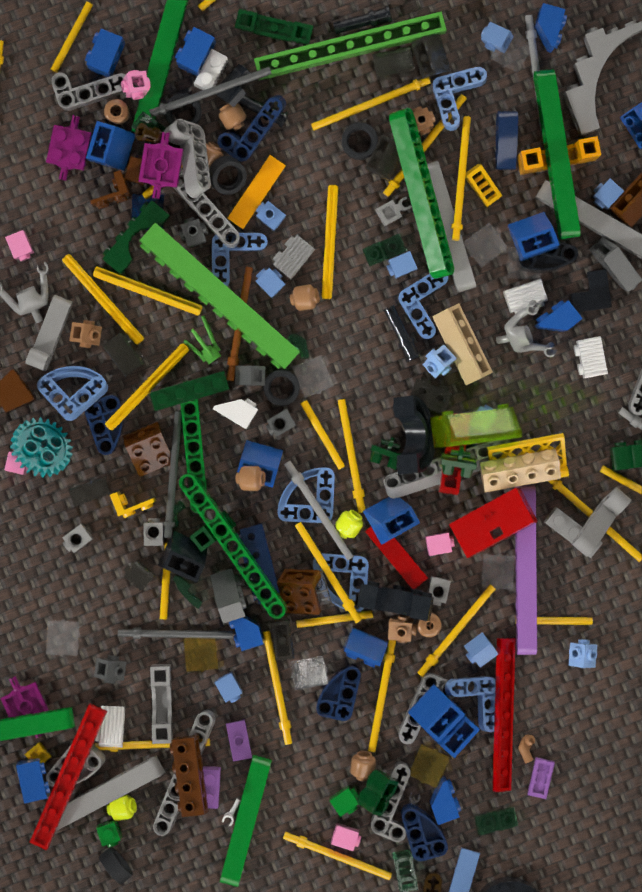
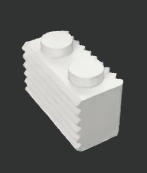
M211 49L194 82V86L201 90L216 86L219 77H221L223 70H225L226 63H228L227 56Z
M541 279L503 291L510 313L515 312L516 314L518 311L526 308L531 300L537 302L533 308L545 306L544 302L548 301Z
M601 336L576 341L577 345H574L575 356H579L580 364H577L579 375H583L584 379L608 374Z
M101 706L102 709L108 712L95 741L99 742L100 747L123 748L125 708L123 706Z

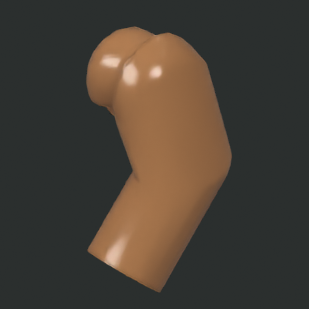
M528 734L522 738L518 746L525 763L534 760L530 749L535 744V737Z

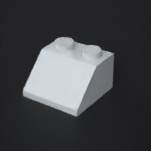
M248 398L246 401L240 399L215 405L213 408L245 429L248 428L259 410L255 408L257 404Z

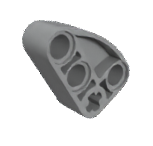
M94 744L77 784L92 776L105 762L104 753ZM70 747L48 772L46 781H48L49 786H54L56 779L53 773L59 774ZM91 757H96L99 764H94L91 761Z

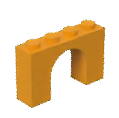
M598 136L580 139L574 144L567 145L570 166L596 161L601 156ZM540 147L521 151L517 155L520 175L548 170L545 150H541Z

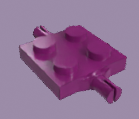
M72 115L70 126L54 125L46 163L57 165L61 168L60 180L67 181L68 170H85L86 156L92 133L78 128L79 116Z
M162 132L161 143L144 144L139 182L154 186L152 198L160 199L161 187L178 188L184 149L168 145L170 133Z
M16 676L8 679L13 690L0 699L9 718L49 711L36 681L27 686H20ZM43 734L35 735L36 738L43 736Z

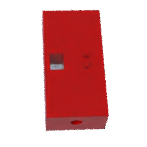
M519 487L510 490L449 525L465 556L471 558L533 525L538 520Z

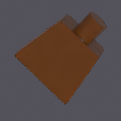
M12 369L0 380V408L2 407L6 413L36 400L16 369Z

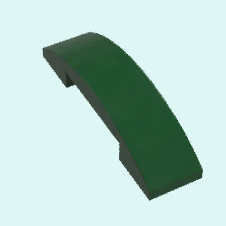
M239 9L235 28L242 31L305 45L310 44L314 27L313 25L296 21L290 22L259 15L256 12Z

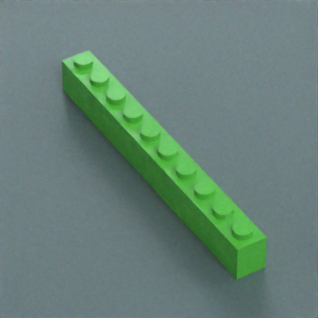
M441 11L254 58L257 71L270 67L272 73L259 78L260 81L443 35L446 33V27Z
M154 223L139 240L141 243L140 247L146 253L152 252L156 256V262L162 267L166 265L170 268L169 273L178 280L180 277L185 282L183 285L190 292H197L200 295L198 299L205 305L209 303L214 308L212 311L218 317L222 318L224 316L228 320L227 324L234 331L238 329L242 332L243 335L241 337L249 344L253 342L257 346L256 350L262 356H269L272 359L270 363L277 369L280 367L285 369L300 351L158 224Z

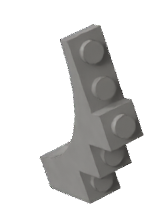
M636 20L625 24V28L618 30V27L607 31V35L603 28L598 29L594 27L586 31L587 34L584 35L583 40L590 58L587 55L576 59L577 62L573 65L580 86L578 84L567 87V91L563 94L579 137L597 131L600 128L596 116L595 93L601 69L616 47L628 38L642 32V21L636 23Z

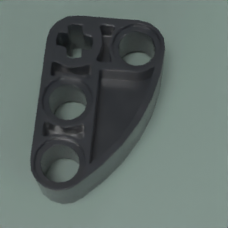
M558 241L560 245L555 249L554 253L545 252L529 258L531 260L530 266L523 265L518 256L517 266L520 270L530 273L556 271L574 262L578 257V250L573 245ZM565 250H570L573 253L572 259L565 258Z

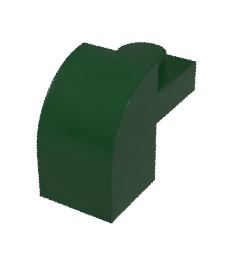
M224 510L222 512L223 515L226 517L230 525L234 528L236 526V523L229 516L226 510ZM206 524L190 536L201 552L217 541ZM219 525L217 531L219 534L224 535L227 532V528L224 525Z

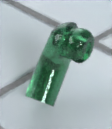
M298 334L289 335L288 341L300 351V359L309 358L306 339Z

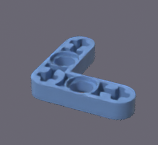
M474 67L437 77L433 81L434 96L446 130L454 131L460 125V116L453 93L484 85L487 81V72L484 68ZM479 73L481 80L475 78V74ZM468 75H470L471 83H468ZM456 78H463L465 83L462 86L456 85L454 82ZM439 83H442L444 86L443 90L438 87ZM443 100H450L452 105L448 108L442 107L441 102ZM450 112L452 119L455 120L453 125L448 122V113Z
M239 233V237L245 239V245L243 247L236 246L235 248H228L224 244L222 247H219L218 244H215V241L219 240L215 235L212 238V273L219 278V272L215 273V269H227V273L223 272V278L227 281L223 283L228 287L230 282V251H261L266 248L268 243L264 234ZM228 234L226 241H229L228 236H232L231 243H233L237 237L234 234ZM247 236H252L251 240H257V237H261V240L265 241L261 244V247L251 243L252 247L247 248L249 243ZM218 256L226 258V264L222 267L217 266L215 263Z
M428 274L402 290L398 296L400 305L423 339L432 338L436 333V328L419 300L444 286L448 281V276L443 278L444 282L442 283L440 281L435 282L434 285L436 287L432 288L427 278L430 277L431 281L434 278ZM422 282L426 283L429 287L426 293L418 291V285ZM414 287L416 294L420 297L416 299L414 295L410 298V303L407 301L403 302V293L411 294L413 292L411 288ZM414 309L422 311L421 319H413L411 313ZM425 318L428 320L424 322L426 327L432 328L430 331L431 335L429 336L428 334H422L424 330L422 325L419 327L416 325V323L423 321Z
M487 676L448 680L445 684L447 695L453 697L478 695L479 728L485 732H494L496 680L493 677ZM472 681L474 689L469 692L468 684ZM487 683L490 684L487 688L481 687V685H480V684H487ZM455 685L461 686V689H455L454 691H452V687H454ZM487 699L491 701L489 709H486L484 706Z

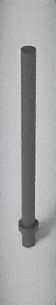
M270 67L167 104L161 103L159 107L149 110L151 117L160 114L165 115L173 109L272 74Z
M175 411L166 519L163 522V526H165L164 538H172V527H175L173 516L182 413L179 411Z

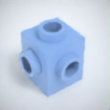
M442 345L437 350H431L426 355L427 360L422 365L436 379L440 374L445 376L452 369L450 365L457 358L445 345Z
M578 639V643H570L569 666L596 668V644H590V640Z

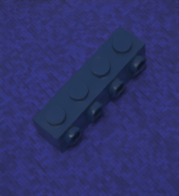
M263 524L240 529V533L237 535L280 595ZM243 557L244 564H245V563H248V565H249V560H248V558H247V557ZM256 572L251 573V580L255 583L259 582L260 575ZM267 588L262 589V596L270 598L271 591ZM252 591L254 601L258 600V598Z

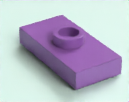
M245 720L226 723L233 762L252 758Z
M535 757L527 795L547 799L555 761Z

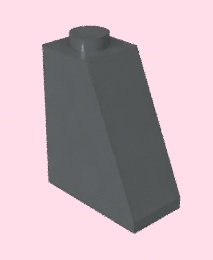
M604 237L588 249L615 282L625 291L629 292L635 289L638 283L642 281V278L620 248Z

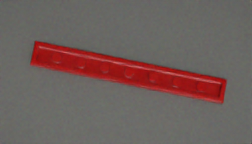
M497 638L493 792L511 791L516 638Z
M91 703L88 705L30 843L48 850L108 711Z

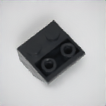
M173 530L172 538L169 539L158 566L197 583L205 566L208 547L201 552L190 537Z

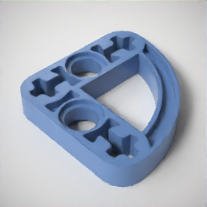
M66 366L55 369L41 377L37 382V388L65 420L73 421L108 391V384L94 370L81 366ZM68 377H82L90 380L70 398L55 383ZM99 383L102 387L99 389L96 387V384ZM43 385H49L52 391L49 392ZM60 394L63 396L60 402H53L56 395ZM82 395H89V399L86 402L82 403L79 401ZM65 405L73 411L71 414L67 413L64 408Z
M321 467L301 473L305 478L303 479L304 481L317 476L316 500L322 509H326L330 513V516L327 517L331 520L333 517L335 481L333 470ZM327 470L328 474L332 475L331 478H328V484H332V487L325 486L320 488V483L324 484V478H321L320 475L324 474V471ZM291 481L281 495L277 512L278 517L282 521L322 523L318 516H316L317 520H312L314 512L311 505L287 504L289 496L298 486ZM322 490H328L331 493L329 500L323 501L320 498ZM284 507H288L289 511H294V507H298V519H293L294 515H288V518H284V515L280 512L284 510ZM308 508L311 511L308 519L301 518V509Z
M321 553L326 561H330L329 557H334L332 561L333 568H330L332 572L351 573L349 599L355 601L356 594L352 595V591L359 593L360 589H356L353 586V581L360 578L364 581V584H367L369 567L367 559L363 556L353 555L352 562L357 563L359 559H362L365 567L363 566L361 570H358L357 566H352V570H348L349 560L347 561L343 554ZM314 557L313 570H320L321 572L323 570L321 569L320 565L316 563V559ZM338 558L346 560V566L342 569L337 568L335 565ZM322 576L323 586L320 590L326 589V592H323L324 596L328 597V600L344 609L342 606L343 602L328 588ZM362 607L356 608L357 612L364 609Z

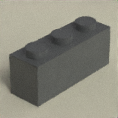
M232 568L210 575L217 608L223 624L245 617L244 609L247 606L239 576L234 575Z

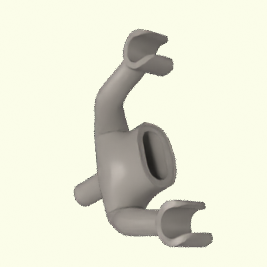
M44 262L45 270H40L37 265V271L40 273L41 295L34 286L29 287L16 294L17 304L3 289L0 282V296L19 315L32 313L36 323L43 321L38 309L48 303V280L46 274L48 264Z
M531 300L526 308L518 311L505 324L506 335L496 337L497 344L510 342L515 352L544 351L547 357H553L557 350H551L554 346L553 342H549L547 345L533 343L529 327L527 325H516L526 315L537 314L539 308H533L537 302Z

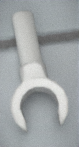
M236 799L230 811L224 814L222 822H224L226 817H229L232 820L229 826L233 824L234 814L241 800Z

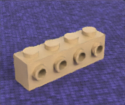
M459 303L432 316L444 343L457 358L454 362L465 385L493 373Z
M556 449L480 463L481 479L485 492L561 479L560 462Z

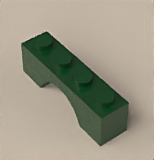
M152 200L150 203L146 201L140 208V215L137 218L134 216L128 222L129 228L117 235L115 238L117 242L114 246L111 247L109 245L103 252V260L120 275L133 261L129 249L133 236L141 230L150 229L154 223L162 227L170 217L167 212Z
M222 371L150 392L149 396L155 412L227 391L229 386L225 372Z

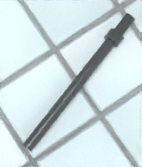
M133 627V629H118V637H133V639H141V637L233 639V631L147 630L141 627Z

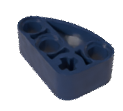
M498 111L496 114V169L515 170L518 145V111Z
M114 395L100 398L93 404L94 407L99 408V411H96L97 415L89 412V409H92L91 406L85 411L99 453L103 455H110L115 451L124 426V419L112 431L105 425L108 419L122 406L121 400ZM111 398L117 401L115 409H109L107 406V401ZM98 423H103L105 426V431L102 434L97 433L95 430V426ZM104 441L111 443L112 447L108 452L102 450L101 445Z
M348 665L339 670L328 680V684H325L316 704V710L320 716L340 721H347L351 718L361 677L360 670L356 665ZM348 670H356L357 676L354 679L348 678L346 675ZM345 688L353 690L351 697L343 696L342 692ZM326 702L330 705V709L327 712H323L319 708L320 704ZM342 707H346L348 714L345 713V716H342L341 712L338 711L339 709L342 710Z
M414 804L404 805L401 809V816L414 859L426 861L445 855L448 850L447 841L435 819ZM408 811L415 812V815L411 818L405 816ZM413 829L420 830V833L416 836L410 834ZM437 842H442L443 846L441 848H435L434 844ZM418 848H422L423 852L418 853Z

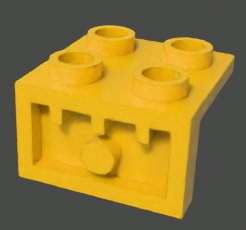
M120 491L110 494L117 515H123L124 518L136 514L135 510L138 508L144 511L153 507V502L156 501L155 498L126 508L125 505L128 504L125 494H121Z

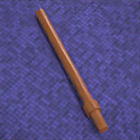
M251 267L245 268L240 297L246 304L253 272ZM238 329L234 331L231 355L227 361L229 366L226 379L228 381H234L235 367L239 365L238 353L242 332Z

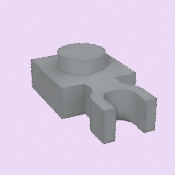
M406 196L400 199L397 204L391 200L375 209L384 226L402 217L400 211L412 208L411 205L403 207L402 202L407 199Z

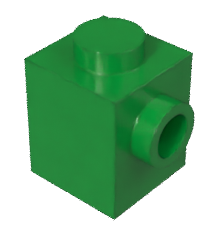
M346 786L331 796L329 801L341 817L345 813L351 814L358 809L359 794L355 788L350 789L349 786Z
M113 819L98 824L96 829L101 845H107L108 848L118 845V841H121L122 838L118 822Z

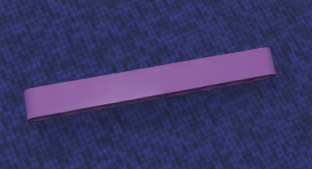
M535 484L515 487L521 488L536 516ZM536 523L515 534L517 655L537 654Z

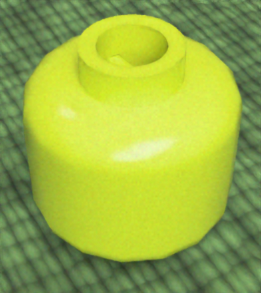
M354 510L342 512L335 523L337 532L344 539H347V537L355 538L363 527V517Z
M128 794L107 805V813L115 821L131 819L137 811L135 799L131 798Z

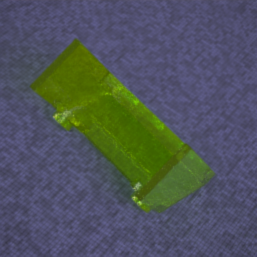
M509 404L497 405V409L454 414L453 411L442 412V416L431 417L434 448L523 437L513 407H509Z

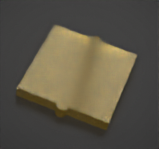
M183 638L187 672H204V670L218 669L215 638Z
M421 744L410 770V776L420 780L422 784L426 783L437 788L450 757L438 752V749L433 750Z

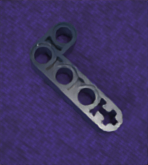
M280 95L271 97L264 104L242 137L232 130H227L218 137L219 147L238 161L243 162L249 159L286 107L285 99ZM277 101L278 108L273 110V112H270V110L274 106V102ZM262 116H266L269 119L268 125H264L261 122ZM251 132L257 133V141L252 140L250 137ZM225 135L232 139L231 145L226 144L224 141ZM240 147H244L247 150V156L241 155Z

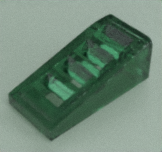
M411 850L392 853L399 892L418 890ZM410 866L409 868L399 869V867ZM411 873V875H409V876H404V877H401V876H400V875H405V874ZM413 881V883L402 885V882Z

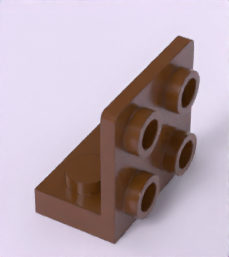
M121 170L113 172L115 177L112 178V182L117 192L90 200L94 208L104 209L109 207L111 202L122 203L128 200L127 197L131 196L127 182L124 179L125 176Z
M158 422L122 436L125 448L139 477L170 465L171 452L165 442Z
M284 569L277 581L280 596L287 606L286 613L313 615L321 613L315 590L321 578L320 570Z

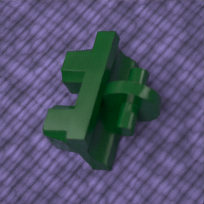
M391 436L389 441L382 439L381 445L387 446V449L372 444L370 448L372 451L370 461L380 464L382 456L386 455L390 457L387 467L397 470V455H400V453L391 451V448L396 450L400 448L399 444L393 443L395 437Z
M459 445V449H451L450 454L442 453L441 465L443 474L453 475L454 467L461 468L460 476L471 478L473 470L477 468L476 459L470 458L471 452L464 451V445Z

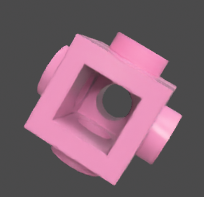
M129 71L123 78V81H121L123 93L126 92L127 98L132 97L133 100L144 98L150 90V80L146 75V71Z

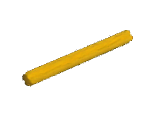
M337 185L328 186L322 281L323 299L332 298L338 202Z
M67 254L62 259L64 264L137 345L140 344L144 337L70 254Z
M96 266L93 272V276L197 316L202 311V305L99 266Z
M183 343L180 344L105 423L106 427L111 431L114 430L188 353L189 348Z

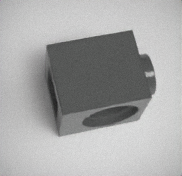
M236 366L235 385L265 386V367Z
M285 409L268 419L266 428L271 436L275 434L277 437L296 426L288 410ZM278 418L284 419L286 423L285 427L281 430L274 426V422Z

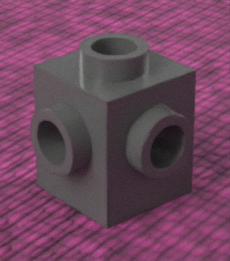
M194 217L184 220V224H181L182 229L178 231L181 240H186L188 248L206 243L204 234L208 232L205 223H200V220H195ZM196 229L195 234H190V231Z
M108 655L107 658H96L94 677L103 679L105 683L116 684V681H124L126 661L119 660V656Z

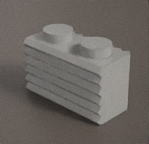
M296 235L295 238L291 236L285 243L287 248L283 253L279 251L272 259L275 261L273 266L290 280L315 251L299 235Z

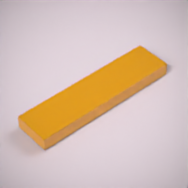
M269 155L227 219L241 229H244L286 165Z

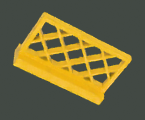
M563 433L487 447L488 460H497V458L492 456L494 452L503 453L499 459L506 458L507 456L524 455L527 452L535 453L531 448L533 445L538 444L541 447L536 452H541L545 449H556L557 455L562 457V459H559L561 478L569 476ZM560 440V444L556 448L550 446L552 442ZM516 448L522 449L518 455L512 453Z

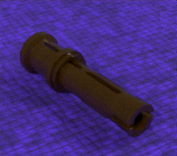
M140 123L136 128L135 137L140 141L146 140L150 144L161 143L162 132L159 128H150L146 124ZM171 142L168 143V145L174 148H180L179 145Z

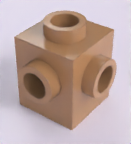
M422 106L412 109L420 135L430 133L434 127L433 122H436L433 112L428 111L427 107L422 109ZM421 116L424 117L425 122L420 123L418 121V118Z
M94 321L72 322L69 341L80 343L79 347L91 348V345L99 346L102 327L95 326Z
M402 614L398 616L391 615L388 640H397L398 643L411 642L413 635L416 636L417 624H414V618Z

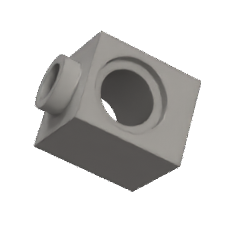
M148 518V522H144V546H163V522H160V518ZM150 527L158 528L159 535L157 537L150 536Z
M83 523L62 537L65 548L69 552L72 550L73 553L94 539ZM74 534H79L82 538L81 543L78 545L72 542Z
M431 576L428 593H432V597H434L433 605L441 606V603L446 604L450 580ZM437 586L443 588V594L439 597L433 595V589Z

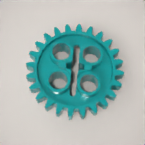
M40 417L36 422L32 418L30 422L25 420L23 425L20 424L14 431L13 437L10 440L13 442L10 448L15 449L12 452V456H18L15 462L21 461L20 468L26 466L27 473L32 470L34 471V476L39 472L42 478L46 473L51 477L53 473L58 475L70 462L69 459L72 456L70 451L73 448L69 446L71 439H65L68 433H61L63 427L57 429L56 422L51 425L49 424V419L43 422Z

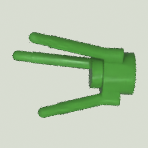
M202 315L203 324L213 347L211 344L207 346L194 329H191V332L203 347L202 353L187 340H184V343L203 362L207 361L210 364L221 356L218 352L221 349L214 339L205 316Z

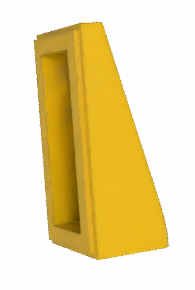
M477 164L466 172L465 179L486 207L502 197V194L481 164ZM480 172L479 176H477L475 179L472 178V176ZM484 178L485 181L477 186L476 183ZM485 186H490L484 192H481V189H483ZM494 191V194L486 199L485 196Z

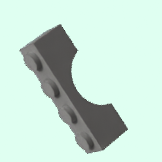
M152 664L150 666L152 744H169L173 740L171 664Z

